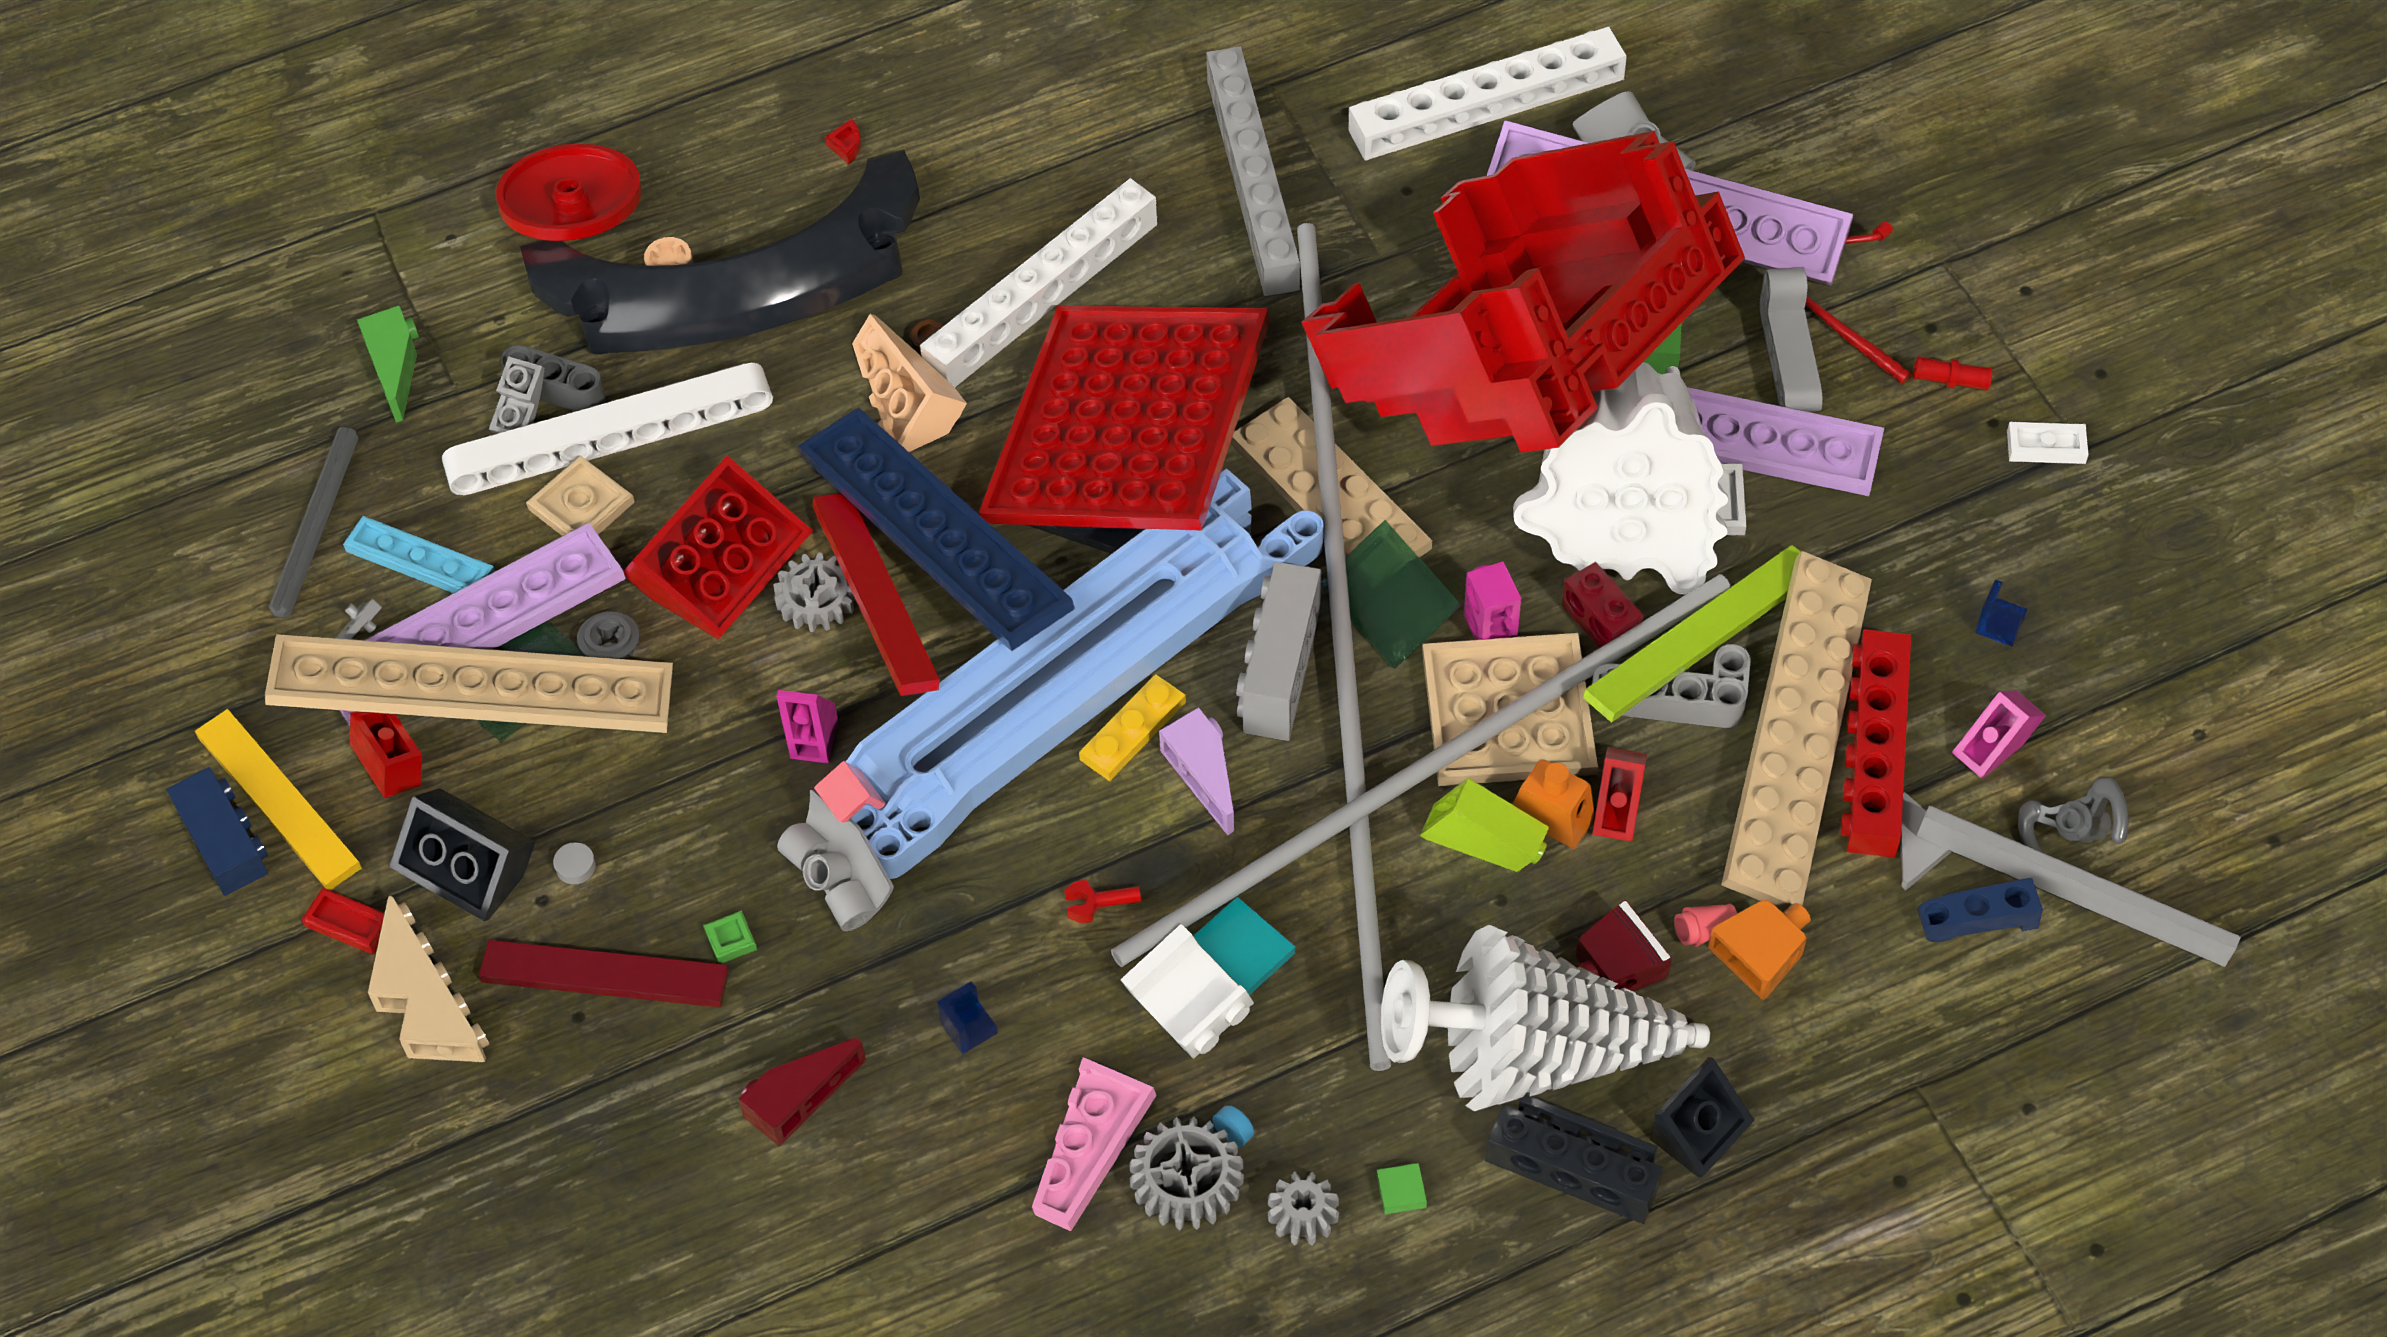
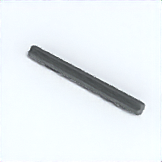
M340 427L337 430L269 604L271 614L276 617L288 618L291 615L359 439L356 435V430L353 428Z

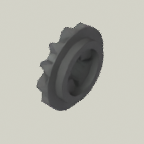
M602 612L587 619L578 631L577 643L579 651L586 657L622 659L625 656L633 657L634 648L640 645L638 626L632 618L623 613ZM615 636L616 643L607 642L603 645V637L610 639Z

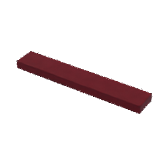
M488 940L479 978L481 983L721 1008L729 969L728 965Z

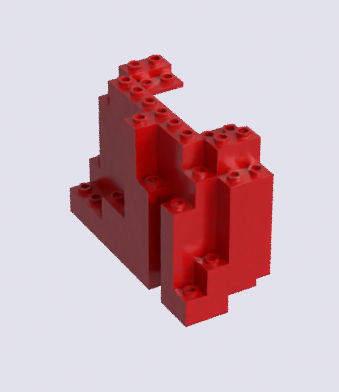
M1655 131L1514 157L1493 175L1459 181L1441 197L1443 204L1433 212L1437 226L1442 233L1458 272L1409 318L1377 323L1360 283H1354L1334 302L1323 303L1317 307L1301 323L1331 389L1339 388L1345 403L1364 400L1366 403L1374 402L1381 417L1417 413L1431 446L1514 436L1520 452L1559 448L1598 408L1592 391L1618 388L1745 259V256L1719 191L1695 195L1674 141L1659 143Z

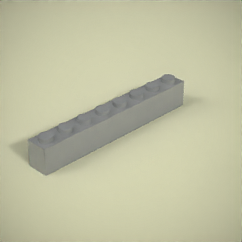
M1241 46L1206 52L1207 82L1264 296L1298 291L1300 290V261Z

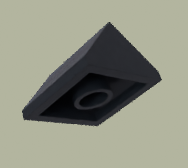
M1708 1057L1657 1111L1654 1117L1650 1140L1694 1175L1702 1178L1752 1124L1754 1118L1715 1059Z

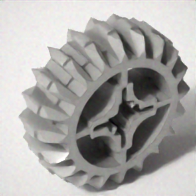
M1176 1116L1173 1120V1128L1168 1129L1166 1125L1161 1122L1157 1126L1158 1136L1146 1131L1144 1135L1145 1145L1136 1144L1134 1155L1137 1159H1132L1129 1167L1130 1172L1134 1174L1130 1177V1187L1133 1190H1137L1135 1192V1200L1138 1205L1146 1204L1145 1213L1148 1217L1159 1213V1223L1162 1226L1167 1224L1171 1218L1175 1219L1176 1228L1180 1231L1184 1226V1221H1192V1226L1197 1230L1200 1227L1201 1218L1205 1217L1208 1222L1214 1224L1216 1221L1215 1211L1227 1215L1230 1211V1203L1228 1201L1237 1202L1239 1198V1189L1237 1187L1243 1185L1244 1175L1240 1172L1243 1169V1159L1241 1156H1236L1238 1154V1146L1235 1142H1227L1228 1134L1223 1129L1213 1134L1214 1124L1211 1121H1208L1200 1128L1194 1116L1190 1119L1189 1125L1182 1126L1180 1119ZM1191 1149L1204 1152L1207 1155H1198ZM1176 1151L1171 1160L1162 1162L1160 1167H1156L1163 1157ZM1182 1161H1185L1187 1170L1191 1171V1185H1188L1187 1177L1182 1175ZM1219 1178L1210 1190L1199 1196L1197 1195L1202 1186L1211 1184L1212 1179ZM1166 1191H1175L1182 1197L1170 1195Z

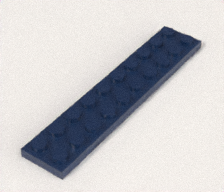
M859 407L798 445L801 456L1009 650H1015L1075 609L1072 598Z

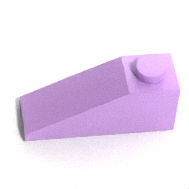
M1198 707L1159 731L1160 751L1224 832L1229 835L1234 832V811L1222 744L1223 732L1216 720L1212 717L1207 719Z

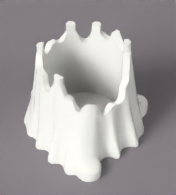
M1643 362L1618 388L1592 391L1598 408L1559 448L1544 450L1539 483L1532 490L1519 496L1513 506L1514 521L1520 529L1546 539L1557 560L1562 563L1571 564L1579 571L1596 561L1602 569H1613L1623 579L1630 580L1641 569L1651 568L1662 574L1672 591L1677 594L1686 595L1703 585L1707 571L1717 565V556L1713 545L1727 534V525L1717 513V510L1728 502V496L1718 482L1719 478L1723 475V467L1714 452L1712 442L1702 430L1695 402L1691 399L1688 388L1680 377L1679 369L1675 366H1670L1666 369V374H1659L1648 363Z

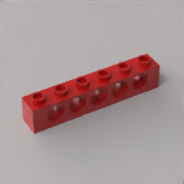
M1864 629L1861 643L1853 644L1852 647L1853 659L1851 667L1857 668V677H1851L1849 700L1856 702L1855 710H1849L1847 734L1854 735L1853 744H1847L1845 767L1851 768V778H1845L1842 796L1843 802H1849V813L1843 812L1840 836L1847 837L1846 852L1896 857L1901 839L1911 634ZM1873 673L1882 674L1884 676H1877ZM1871 706H1877L1882 708L1883 710H1877L1872 708ZM1869 740H1877L1881 742V744H1876ZM1869 773L1876 774V775H1878L1880 778H1873V777H1870V776L1867 775V774H1869ZM1865 808H1873L1878 812H1870Z

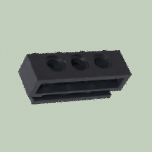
M1526 1094L1519 1099L1518 1110L1503 1104L1487 1140L1485 1162L1641 1224L1645 1223L1654 1202L1663 1171L1662 1166L1654 1164L1658 1146ZM1540 1113L1552 1117V1120L1548 1121L1539 1115ZM1579 1129L1591 1132V1137L1579 1132ZM1619 1145L1627 1146L1631 1148L1632 1151L1627 1152L1621 1149Z

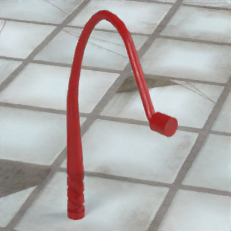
M1882 221L1873 229V234L1847 237L1845 244L1876 240L1883 241L1893 232V227L1889 222ZM1809 297L1806 298L1805 305L1864 356L1880 368H1883L1886 373L1890 374L1902 385L1910 379L1912 373L1902 367L1897 361L1850 329Z

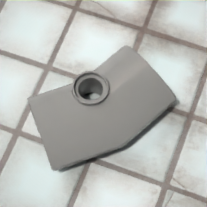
M1630 91L1620 93L1602 102L1573 122V128L1579 139L1587 143L1655 131L1659 143L1669 142L1661 136L1659 128L1648 120L1633 92ZM1677 148L1684 168L1693 171L1696 162Z
M815 789L810 790V803L806 823L794 824L787 828L778 841V851L803 872L804 880L809 888L825 890L827 894L825 900L840 928L843 931H851L867 923L881 909L892 893L894 886L860 826L851 818L846 823L838 821Z

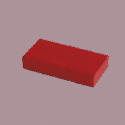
M322 887L301 920L307 928L374 955L377 951L385 913Z

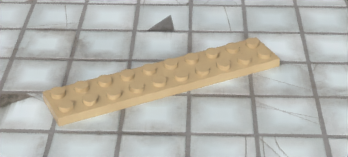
M1804 551L1799 553L1794 562L1721 884L1724 887L1757 900H1769L1782 910H1786L1794 903L1803 905L1853 667H1851L1853 659L1852 647L1853 644H1858L1872 581L1868 577Z
M276 634L265 691L266 705L667 733L673 663Z

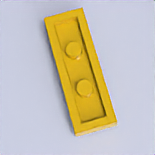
M1155 674L1079 752L1080 761L1108 781H1111L1186 703L1185 694Z

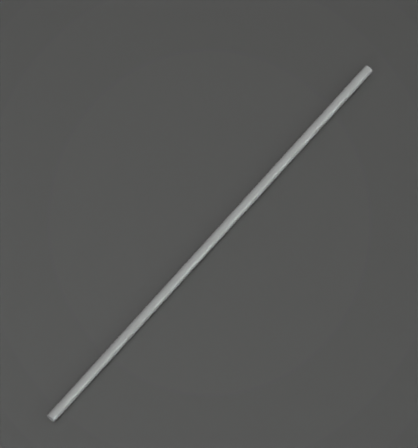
M1310 223L1301 224L1297 228L1305 318L1322 304L1315 226ZM1307 337L1348 804L1366 793L1330 385ZM1367 815L1349 826L1370 1068L1382 1071L1391 1067V1060L1384 1049L1381 1033V1006L1384 983L1369 817Z

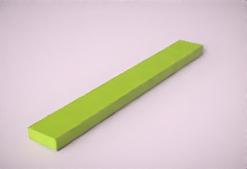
M1793 545L1786 548L1586 688L1583 699L1611 723L1784 601L1787 598L1795 558L1801 551Z

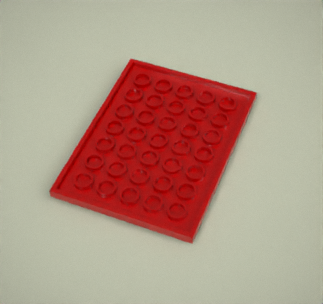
M1057 306L978 512L979 515L989 524L1202 531L1271 320L1268 308Z

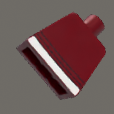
M1624 900L1578 939L1576 958L1579 964L1575 967H1582L1598 975L1599 978L1604 977L1618 983L1614 987L1615 989L1626 988L1636 991L1666 979L1669 976L1672 957L1627 900Z

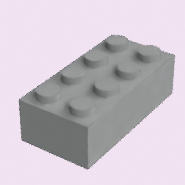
M1274 562L1271 576H1264L1261 589V598L1264 599L1262 608L1257 607L1253 621V631H1256L1254 641L1248 640L1245 652V663L1248 666L1246 673H1240L1236 692V695L1240 696L1237 717L1243 718V733L1290 741L1320 615L1321 569Z

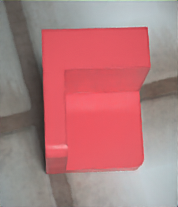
M845 761L840 763L814 787L837 820L842 823H846L867 803L879 810L886 804L863 772Z

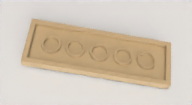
M1287 397L1236 430L1230 444L1297 512L1313 511L1322 518L1314 422ZM1335 444L1345 561L1374 589L1432 549V540Z

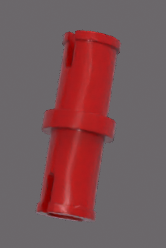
M1917 356L1914 364L1913 380L1919 379L1944 383L1946 388L1952 389L1957 385L1988 391L1992 380V367L1961 364L1959 359L1951 358L1950 361H1942Z

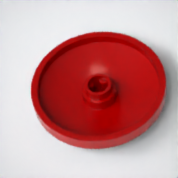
M565 144L534 152L514 163L502 175L496 188L498 209L504 222L522 235L548 241L583 239L610 230L633 213L642 195L639 171L633 161L617 150L594 144Z

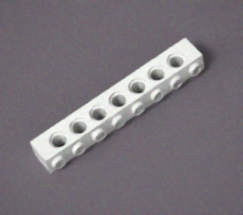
M1610 27L1589 31L1574 38L1557 41L1548 46L1525 51L1503 60L1492 61L1477 68L1460 71L1448 77L1428 81L1419 86L1395 91L1390 95L1370 101H1363L1349 107V132L1364 160H1369L1624 80L1626 54Z
M1131 178L1128 179L920 345L922 358L955 388L1157 225L1156 197Z

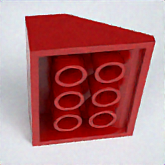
M727 455L623 572L625 577L651 600L714 638L719 639L813 530Z

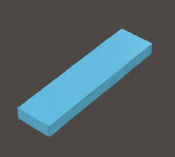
M362 516L343 544L348 553L451 593H456L495 572L493 565Z

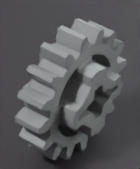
M818 552L815 560H810L804 554L802 555L801 564L798 565L794 561L788 562L790 572L779 571L780 582L775 583L773 586L777 610H781L785 622L793 619L796 629H799L806 623L809 626L810 632H814L816 626L822 624L827 631L830 630V621L835 620L842 624L844 622L843 612L851 614L854 612L853 602L856 599L835 555L828 561H824L822 553Z

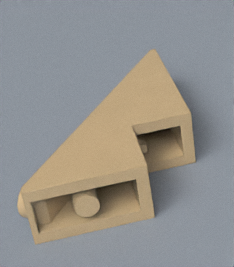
M388 896L368 990L376 1012L405 1013L399 1040L408 1058L485 1062L486 1056L482 1048L488 1046L489 1042L478 1023L472 1026L468 1023L465 1016L471 1013L459 992L454 995L450 993L447 986L452 981L443 964L438 962L433 965L429 955L434 953L423 932L415 935L411 925L416 922L406 903L402 902L397 905L394 898Z

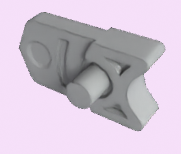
M373 598L369 602L364 601L358 608L351 603L345 609V612L351 616V620L335 639L351 640L361 627L371 633L376 628V625L371 620L382 607Z

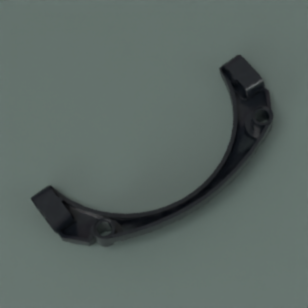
M902 149L867 158L865 172L852 193L839 206L814 224L780 241L738 255L692 264L645 266L597 259L573 249L563 241L540 240L521 245L520 249L532 293L562 315L570 317L579 314L590 353L602 355L699 345L741 337L803 319L849 301L900 277L903 273L897 238L894 233L904 232L911 223L920 200L919 188L913 167L905 150Z

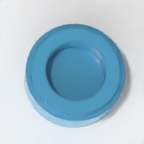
M1226 1105L1213 1116L1212 1120L1217 1132L1224 1129L1228 1134L1227 1142H1235L1238 1148L1243 1147L1254 1136V1129L1249 1119L1243 1112L1233 1106Z

